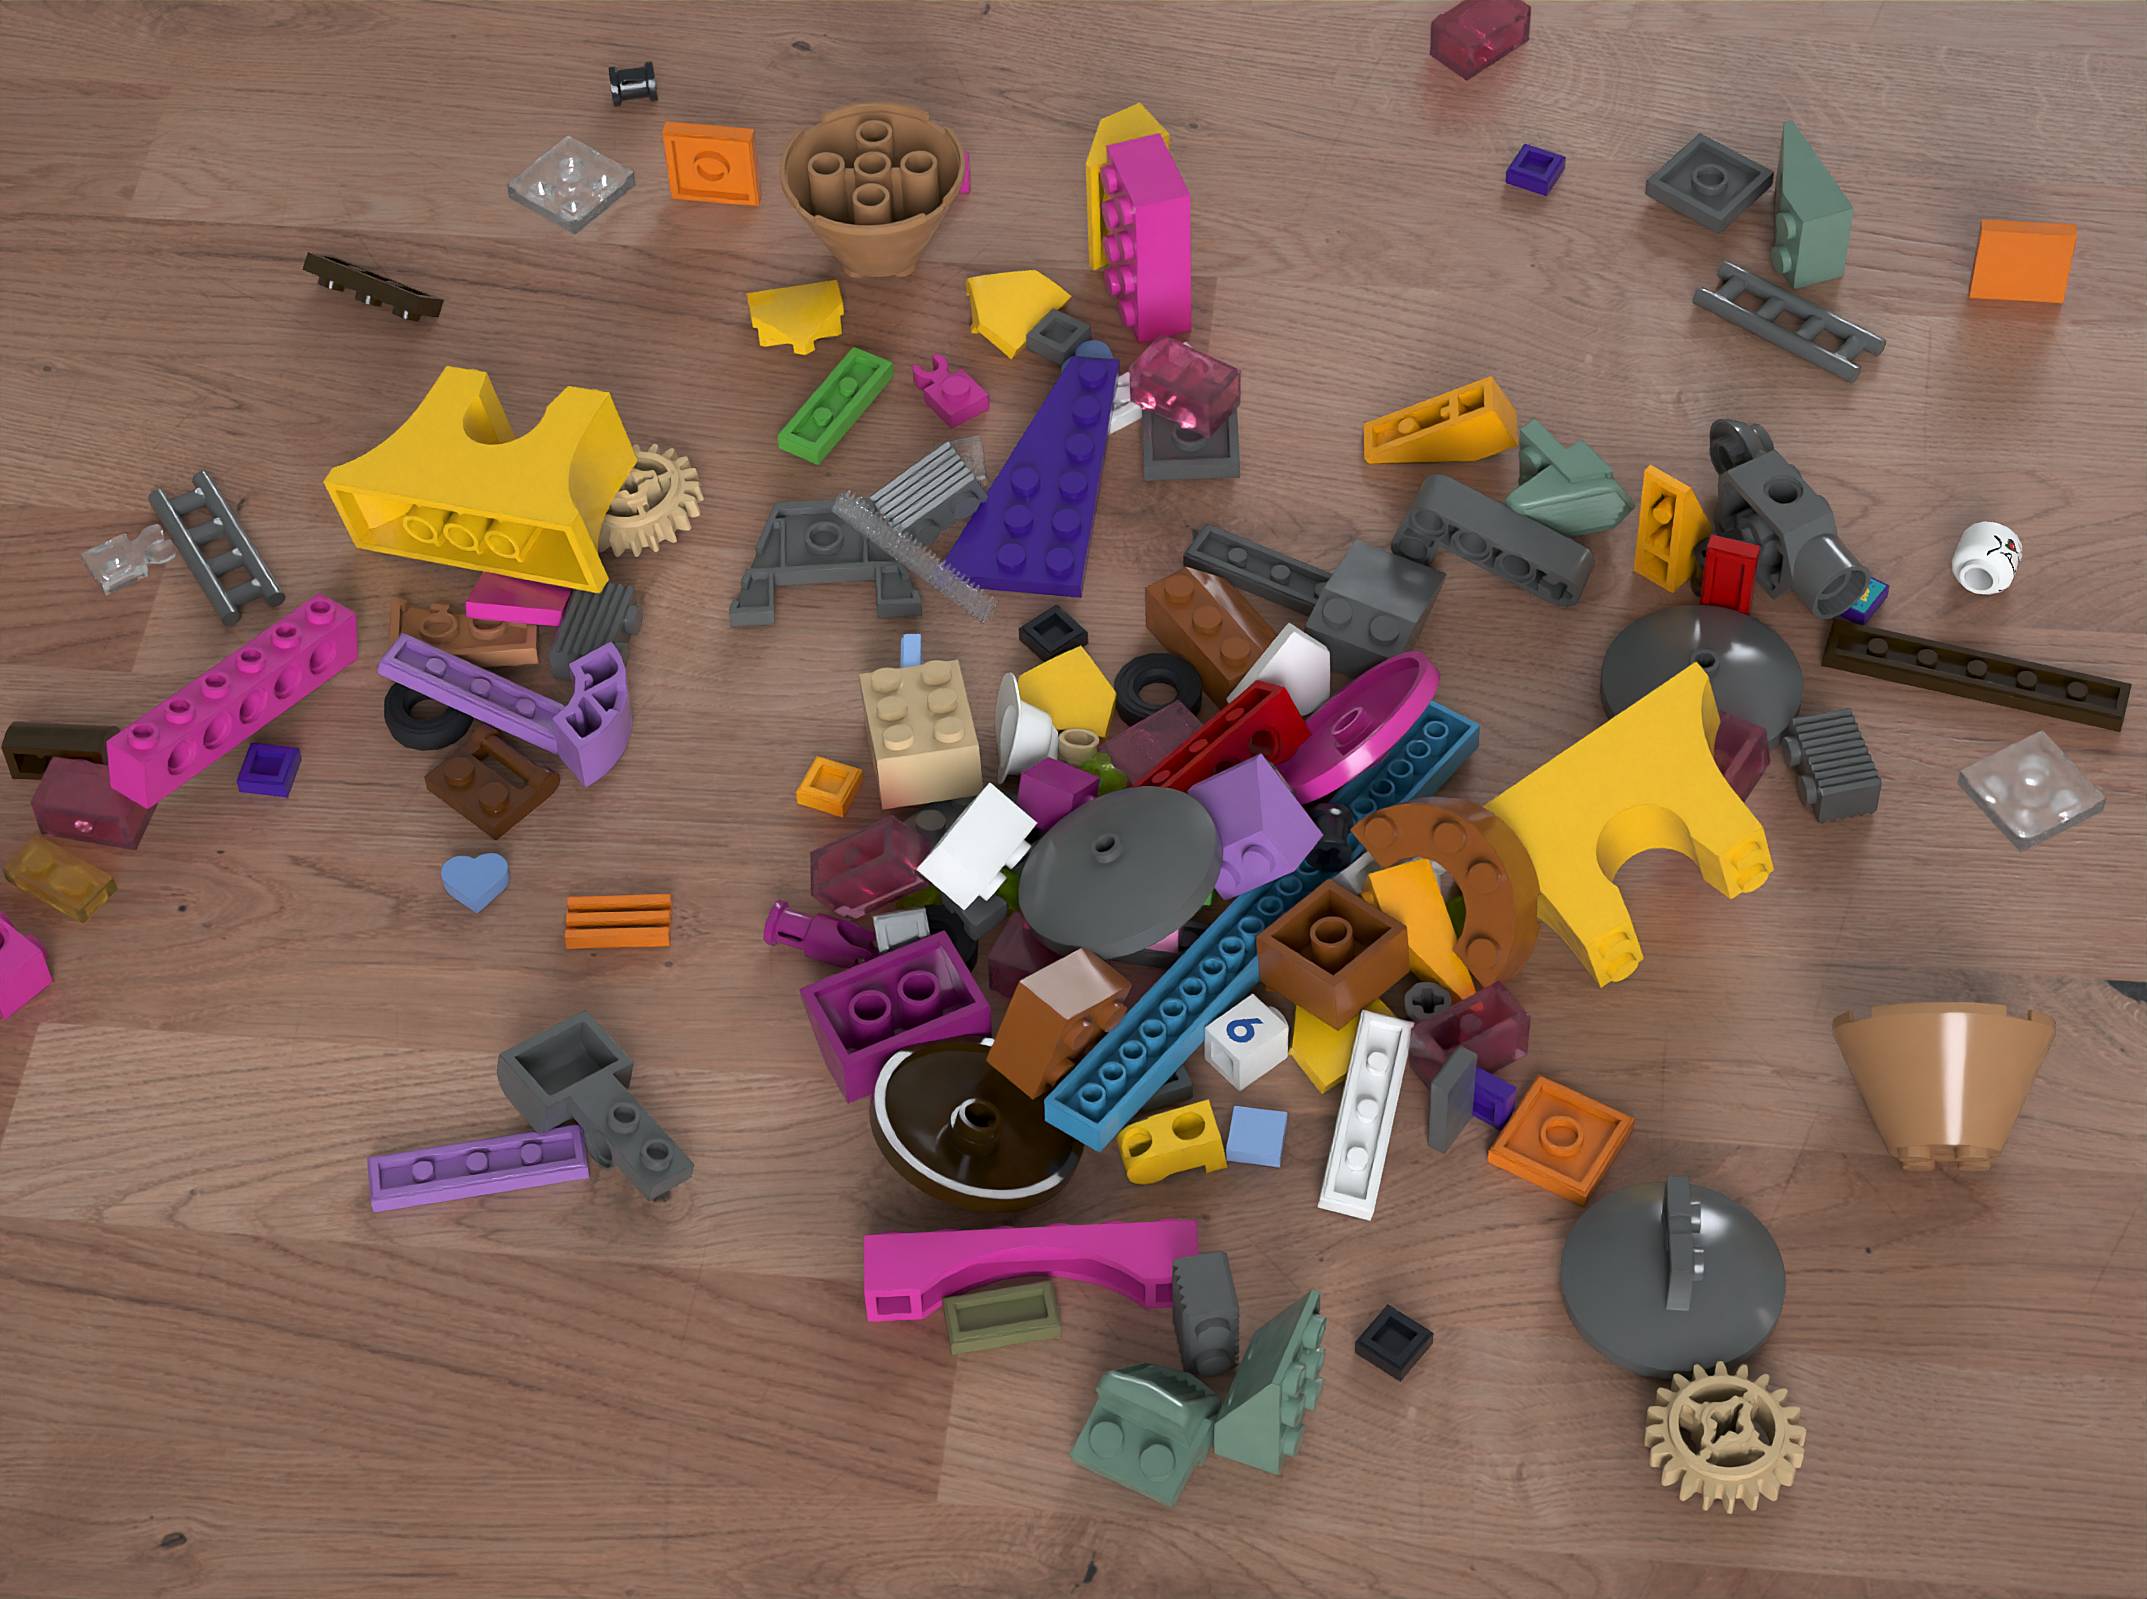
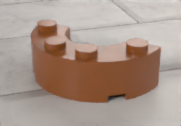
M1428 796L1380 809L1369 814L1350 829L1383 869L1409 862L1416 857H1421L1437 862L1451 873L1463 892L1466 909L1463 933L1452 948L1453 952L1486 990L1515 978L1528 961L1538 937L1541 922L1537 921V896L1541 894L1535 867L1526 848L1514 831L1503 820L1486 808L1468 800Z

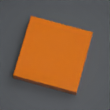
M665 121L662 135L671 199L748 206L760 205L762 190L755 129Z
M1981 219L1969 282V298L2063 303L2077 239V224Z
M1538 1074L1489 1149L1487 1162L1585 1207L1634 1130L1635 1118Z

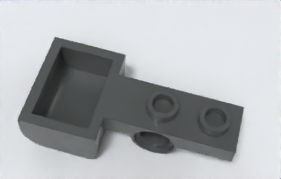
M586 1010L499 1054L497 1077L501 1089L507 1099L537 1133L542 1134L574 1117L584 1129L585 1143L594 1161L605 1170H610L617 1166L648 1201L692 1178L694 1163L628 1092L627 1089L630 1086L634 1062Z

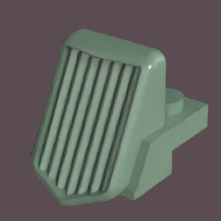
M1536 419L1520 428V451L1518 453V483L1520 487L1511 492L1507 497V507L1568 538L1613 529L1635 508L1632 498L1613 479V470L1582 439L1566 450Z
M1140 1363L1110 1370L1102 1375L1096 1387L1099 1399L1069 1454L1071 1461L1173 1509L1196 1464L1202 1467L1214 1444V1423L1220 1412L1218 1409L1221 1405V1399L1217 1393L1189 1372L1151 1363Z

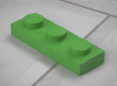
M853 346L777 435L779 449L819 465L894 377L893 362Z

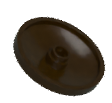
M965 1034L905 1046L895 1053L882 1068L872 1093L869 1108L870 1125L875 1141L890 1165L903 1178L922 1192L942 1202L963 1209L988 1213H1007L1030 1209L1052 1199L1064 1189L1074 1175L1085 1144L1045 1121L1044 1100L1054 1088L1032 1099L986 1061L995 1039Z

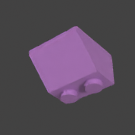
M1258 754L1192 785L1187 791L1188 795L1195 798L1208 811L1220 834L1223 845V863L1214 888L1224 901L1295 871L1323 836L1322 832L1262 754Z

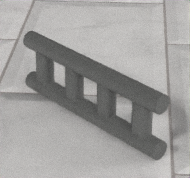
M1725 261L1718 272V277L1727 282L1716 293L1703 287L1698 288L1692 300L1693 304L1850 383H1854L1861 372V366L1852 362L1860 352L1865 350L1875 356H1879L1886 346V339L1729 261ZM1744 290L1766 301L1755 313L1733 303ZM1783 310L1805 320L1795 333L1772 321ZM1822 330L1845 340L1835 353L1812 342Z
M200 471L196 473L192 478V483L196 489L175 498L169 499L162 489L154 490L149 494V503L224 625L232 626L236 624L241 618L237 607L262 596L271 607L279 606L284 602L285 594L208 472ZM207 505L215 519L188 529L180 516ZM225 535L233 549L207 560L199 546ZM245 566L253 580L226 591L218 576Z

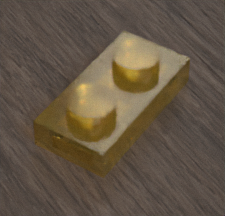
M37 834L2 868L8 882L83 924L117 890L113 876Z

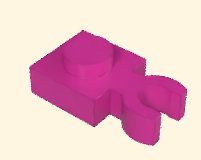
M937 353L932 356L934 370L932 372L922 370L917 364L912 366L914 384L919 389L924 390L925 403L951 429L990 409L989 395L963 369L950 374L948 372L947 360Z

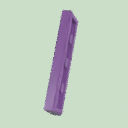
M403 632L380 660L378 674L549 752L558 754L552 718L567 706Z
M580 1124L552 1128L542 1134L532 1131L367 1158L370 1199L374 1213L590 1178L584 1130Z

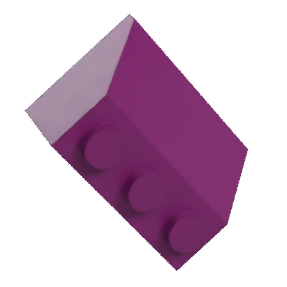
M945 930L799 989L825 1064L848 1104L871 1095L882 1068L895 1053L907 1045L965 1034L993 1039L990 1005Z

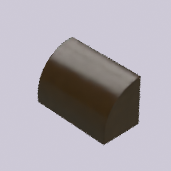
M15 721L7 729L1 748L12 779L110 784L106 741L121 730L117 726Z

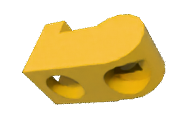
M1209 1099L1147 1117L1146 1120L1128 1125L1117 1135L1116 1142L1126 1175L1135 1184L1146 1185L1156 1183L1169 1176V1174L1200 1166H1205L1207 1173L1228 1168L1221 1136Z

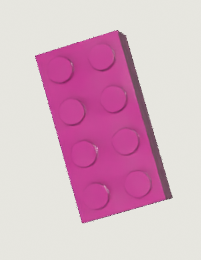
M1160 133L1107 145V166L1101 167V179L1104 190L1108 195V201L1102 202L1103 218L1109 229V235L1103 236L1104 252L1110 263V268L1104 270V280L1108 294L1111 297L1117 296L1122 324L1125 328L1131 326L1138 344L1191 331L1190 193Z

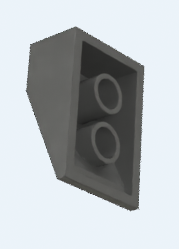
M1355 540L1324 586L1305 625L1304 633L1327 647L1330 652V670L1356 679L1387 659L1413 651L1446 580L1447 574Z

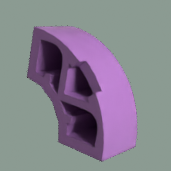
M612 642L569 664L574 694L567 707L552 718L559 757L585 788L604 776L616 764L627 747L633 726L632 706L625 666L621 655Z

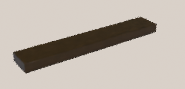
M1833 619L1822 660V666L2117 732H2121L2132 686L2130 683Z

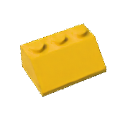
M1140 102L1100 120L1086 161L1089 266L1093 270L1110 264L1103 247V236L1109 235V229L1105 224L1102 213V202L1108 201V195L1104 190L1101 179V167L1107 166L1106 146L1160 133L1170 152L1169 133Z

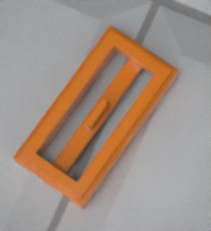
M671 894L567 897V930H565L564 935L566 949L670 946L672 923ZM660 925V927L630 928V926ZM579 927H609L610 929H579Z

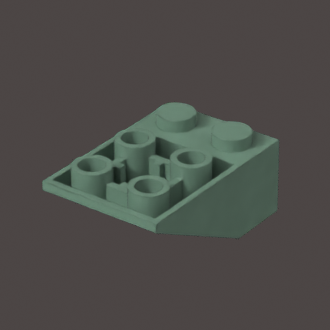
M1310 1290L1254 1332L1214 1423V1454L1277 1475L1280 1473L1286 1456L1295 1457L1297 1455L1305 1433V1424L1301 1423L1306 1409L1315 1411L1325 1384V1378L1319 1377L1326 1354V1348L1320 1347L1326 1329L1327 1318L1320 1316L1319 1291Z

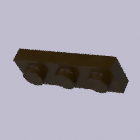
M308 252L302 269L319 276L317 284L340 292H344L345 287L356 291V300L377 307H381L382 302L394 306L392 314L410 321L419 322L420 316L439 317L444 302L443 299L332 255Z

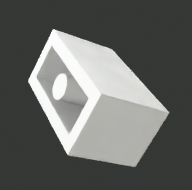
M989 783L965 808L917 870L965 910L979 895L987 901L1007 878L1000 872L1001 868L1006 865L1012 869L1030 849L1031 845L1024 839L1037 822L994 785Z

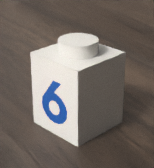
M1251 994L1204 1028L1205 1060L1240 1092L1288 1058V1023L1279 1010L1272 1006L1267 1007L1254 994Z

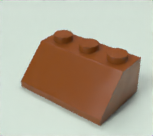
M1184 567L1145 587L1146 628L1171 655L1185 659L1196 669L1202 681V690L1222 710L1229 704L1226 700L1227 697L1276 639L1278 634L1226 578Z

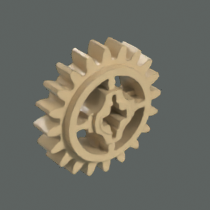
M638 444L633 445L632 448L638 461L619 489L605 515L599 535V553H602L611 546L615 557L622 555L625 549H632L634 556L638 557L644 547L650 546L654 552L659 551V542L665 539L675 543L677 541L675 535L677 529L688 531L691 529L688 517L700 516L701 512L698 503L703 501L704 497L696 468H691L687 456L678 458L674 448L668 449L661 455L657 444H653L647 452H641Z
M1723 1361L1717 1362L1714 1376H1708L1705 1370L1699 1364H1696L1693 1367L1691 1382L1676 1373L1672 1378L1671 1391L1659 1388L1656 1395V1406H1649L1646 1425L1649 1427H1646L1644 1446L1651 1448L1650 1467L1664 1466L1661 1479L1663 1486L1674 1484L1677 1481L1682 1482L1680 1500L1685 1501L1695 1492L1702 1495V1510L1707 1511L1711 1507L1713 1500L1719 1498L1723 1501V1507L1727 1514H1732L1736 1499L1741 1498L1745 1505L1751 1511L1757 1509L1759 1492L1769 1500H1777L1780 1484L1791 1487L1796 1472L1795 1468H1800L1802 1465L1805 1451L1802 1446L1804 1445L1806 1428L1798 1426L1801 1413L1800 1408L1796 1406L1785 1407L1788 1395L1786 1388L1778 1389L1772 1393L1767 1392L1770 1375L1765 1373L1755 1382L1749 1381L1747 1379L1748 1367L1744 1364L1739 1367L1735 1376L1727 1374ZM1753 1419L1765 1431L1770 1446L1760 1441V1434L1754 1429L1752 1423ZM1680 1427L1691 1432L1690 1439L1696 1444L1698 1451L1696 1455L1684 1443L1680 1434Z

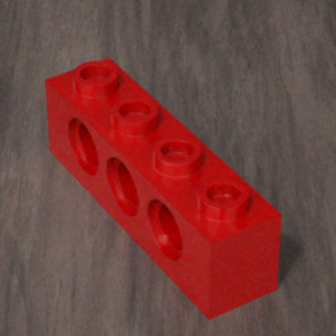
M1256 680L1130 788L1157 786L1175 789L1188 794L1187 791L1192 785L1212 777L1215 768L1216 775L1258 754H1262L1270 766L1274 768L1278 764L1291 759L1297 753L1298 747L1312 734L1285 687ZM1251 737H1252V743H1251V745H1250V747H1249V742H1250V739H1251Z

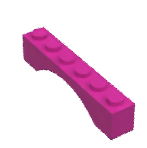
M1163 1218L1156 1222L1136 1223L1111 1220L1093 1225L1053 1223L1046 1227L1014 1228L1002 1225L984 1230L960 1231L954 1228H943L935 1232L903 1233L901 1231H886L876 1235H864V1296L867 1321L924 1319L943 1305L942 1298L962 1295L972 1289L1001 1280L1031 1276L1064 1277L1093 1283L1119 1293L1145 1309L1173 1308L1172 1263L1176 1258L1199 1255L1197 1220Z

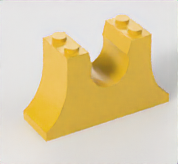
M446 366L416 411L396 432L366 454L343 465L333 467L323 483L356 548L600 594L609 580L598 556L601 526L609 506L638 460L609 392L567 386L546 407L545 414L538 425L526 435L516 439L487 372Z
M1697 662L1482 806L1503 820L1523 843L1533 862L1539 880L1541 894L1537 896V917L1564 940L1600 988L1611 981L1618 982L1627 978L1635 971L1638 963L1644 959L1618 886L1612 883L1618 869L1629 858L1637 853L1654 848H1666L1681 852L1694 861L1706 882L1729 899H1733L1742 892L1749 893L1758 889L1768 879L1769 874L1774 871L1763 826L1731 788L1714 761V743L1721 721L1709 676Z

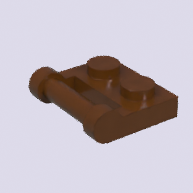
M482 723L477 726L467 743L424 776L427 790L494 840H498L556 791L560 783L558 773L546 765L540 767L501 739L500 731L488 723ZM490 755L528 784L519 790L481 761Z

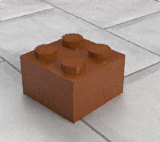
M1329 878L1256 936L1260 981L1337 1031L1410 972L1407 926Z
M1083 947L1019 981L986 1061L1032 1099L1052 1088L1055 1089L1107 1033L1113 1030L1123 1019L1127 1010L1123 1004L1132 983L1092 951Z

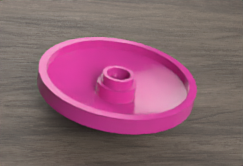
M1421 651L1402 653L1369 669L1318 708L1305 721L1312 736L1298 747L1297 753L1291 759L1273 768L1299 804L1303 805L1327 795L1384 760L1390 750L1405 736L1430 703L1439 685V670Z

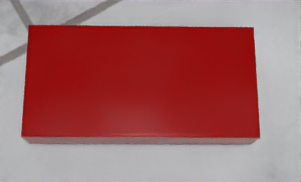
M1711 534L1706 551L1700 605L1723 607L1750 616L1760 546Z

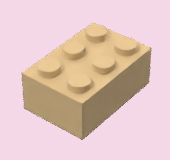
M933 660L924 665L897 669L886 667L874 672L859 674L865 727L882 810L977 796L983 790L979 744L958 660Z

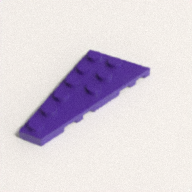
M1072 356L986 493L988 496L986 502L979 504L978 509L972 515L937 571V585L1082 598L1120 374V362L1118 359Z

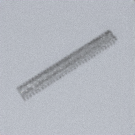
M851 489L843 494L840 492L835 499L836 503L832 507L833 513L837 514L846 523L851 524L853 528H856L866 538H870V541L884 549L885 552L889 553L900 563H903L905 567H908L917 576L922 577L924 581H927L928 584L936 588L944 596L946 595L948 599L957 606H960L961 609H965V612L979 620L981 624H984L988 619H992L996 613L998 599L991 603L994 596L987 600L989 592L982 596L985 589L978 593L979 585L974 589L972 588L975 584L974 581L967 585L970 578L963 582L966 575L958 578L961 572L958 571L954 575L953 573L956 568L954 567L949 571L951 564L944 567L946 560L939 564L942 557L935 561L934 559L937 554L935 553L930 557L929 555L932 550L930 549L925 553L927 546L921 550L922 542L915 546L918 539L911 543L910 541L913 536L911 535L906 539L908 532L902 536L903 528L896 532L899 525L892 529L894 521L887 525L890 518L882 521L885 515L882 514L878 518L879 510L872 514L875 507L868 511L871 504L863 507L866 501L863 500L859 504L861 497L859 496L854 500L856 493L850 497Z

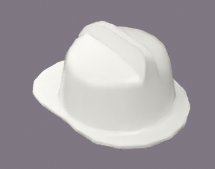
M1011 672L1005 674L998 692L995 716L999 756L998 784H1002L1007 775L1021 776L1022 772L1047 757L1057 760L1059 748L1058 732L1052 724L1051 716L1047 712L1021 701L1016 677Z

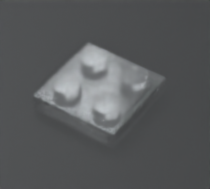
M567 135L510 181L507 187L509 198L576 235L632 189L636 182L634 171Z
M2043 730L1960 770L1957 783L2019 852L2102 812L2106 797Z

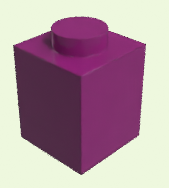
M1047 757L1021 773L1017 806L1037 822L1034 827L1048 832L1067 814L1097 798L1100 777Z

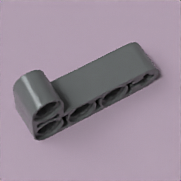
M1440 474L1427 476L1423 480L1391 542L1393 554L1425 566L1431 562L1438 548L1442 547L1541 599L1562 607L1573 606L1579 601L1595 563L1593 554L1582 544L1525 515L1515 512L1511 508L1448 476Z

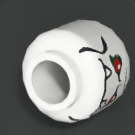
M1986 521L1975 523L1962 534L1952 558V572L1957 581L1973 593L1987 595L2000 593L2010 586L2023 556L2022 543L2018 536L2004 525Z

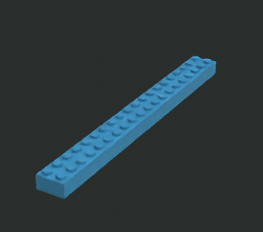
M1431 700L1414 725L1390 750L1385 759L1345 784L1328 803H1339L1350 809L1355 825L1369 814L1380 809L1421 797L1433 796L1479 747L1480 725ZM1352 832L1348 834L1347 843L1352 849L1349 865L1367 852L1366 848ZM1304 859L1295 871L1239 895L1127 1012L1120 1023L1113 1030L1109 1031L1045 1098V1121L1100 1153L1204 1041V1028L1239 1004L1260 981L1256 936L1328 878H1334L1342 870L1322 872L1312 868Z

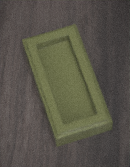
M1052 1280L942 1298L952 1355L1062 1337L1061 1322Z

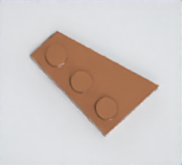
M391 598L388 650L403 632L481 668L539 663V627L537 624L466 617L465 614L451 613L450 605L432 603L429 608L430 610L409 607L407 599Z

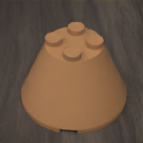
M862 102L838 107L821 114V122L805 132L800 128L789 140L783 151L780 162V178L782 189L790 204L843 265V271L846 275L854 278L862 276L886 277L891 275L904 277L910 275L915 270V263L922 256L962 187L965 178V154L955 132L949 126L944 129L930 120L929 112L901 103Z
M1915 1002L1873 1006L1872 1018L1854 1021V1012L1843 1013L1832 1021V1033L1888 1153L1902 1161V1169L1929 1171L1935 1169V1162H1957V1169L1984 1171L1991 1169V1158L2000 1156L2055 1038L2056 1021L2051 1016L2034 1010H2028V1020L2007 1017L2006 1005L1972 1002Z

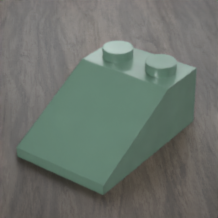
M1788 120L1783 124L1775 184L1774 245L1771 250V259L1776 272L1783 274L1792 289L1795 290L1844 276L1854 207L1794 121Z

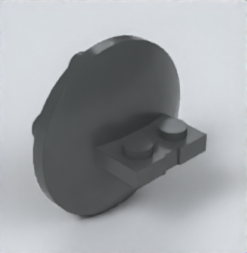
M1667 1176L1666 1181L1642 1183L1613 1192L1591 1206L1579 1218L1568 1235L1563 1249L1560 1266V1290L1564 1307L1576 1330L1587 1343L1605 1358L1639 1376L1672 1380L1673 1375L1678 1373L1687 1380H1692L1694 1365L1699 1364L1708 1376H1714L1718 1361H1723L1726 1369L1730 1370L1745 1362L1766 1343L1772 1335L1782 1312L1786 1290V1276L1782 1257L1774 1239L1759 1219L1749 1210L1719 1192L1690 1184L1689 1177Z

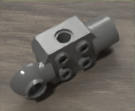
M1718 419L1713 422L1709 432V451L1712 464L1719 475L1717 485L1718 503L1713 517L1717 536L1760 546L1755 580L1773 600L1794 592L1810 611L1820 619H1830L1847 611L1867 590L1871 574L1869 569L1838 537L1833 511L1827 500L1823 496L1817 495L1803 480L1799 470L1794 465L1788 464L1774 449L1770 435L1760 424L1754 423L1749 426L1746 423L1732 419Z

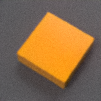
M816 756L796 791L797 804L844 817L864 781L863 770Z

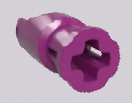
M780 899L772 906L765 923L763 940L766 944L775 946L779 942L803 950L808 958L833 966L850 969L860 965L858 958H863L867 962L874 959V957H879L878 948L873 945V941H876L875 932L823 913L812 916L791 909L786 901Z

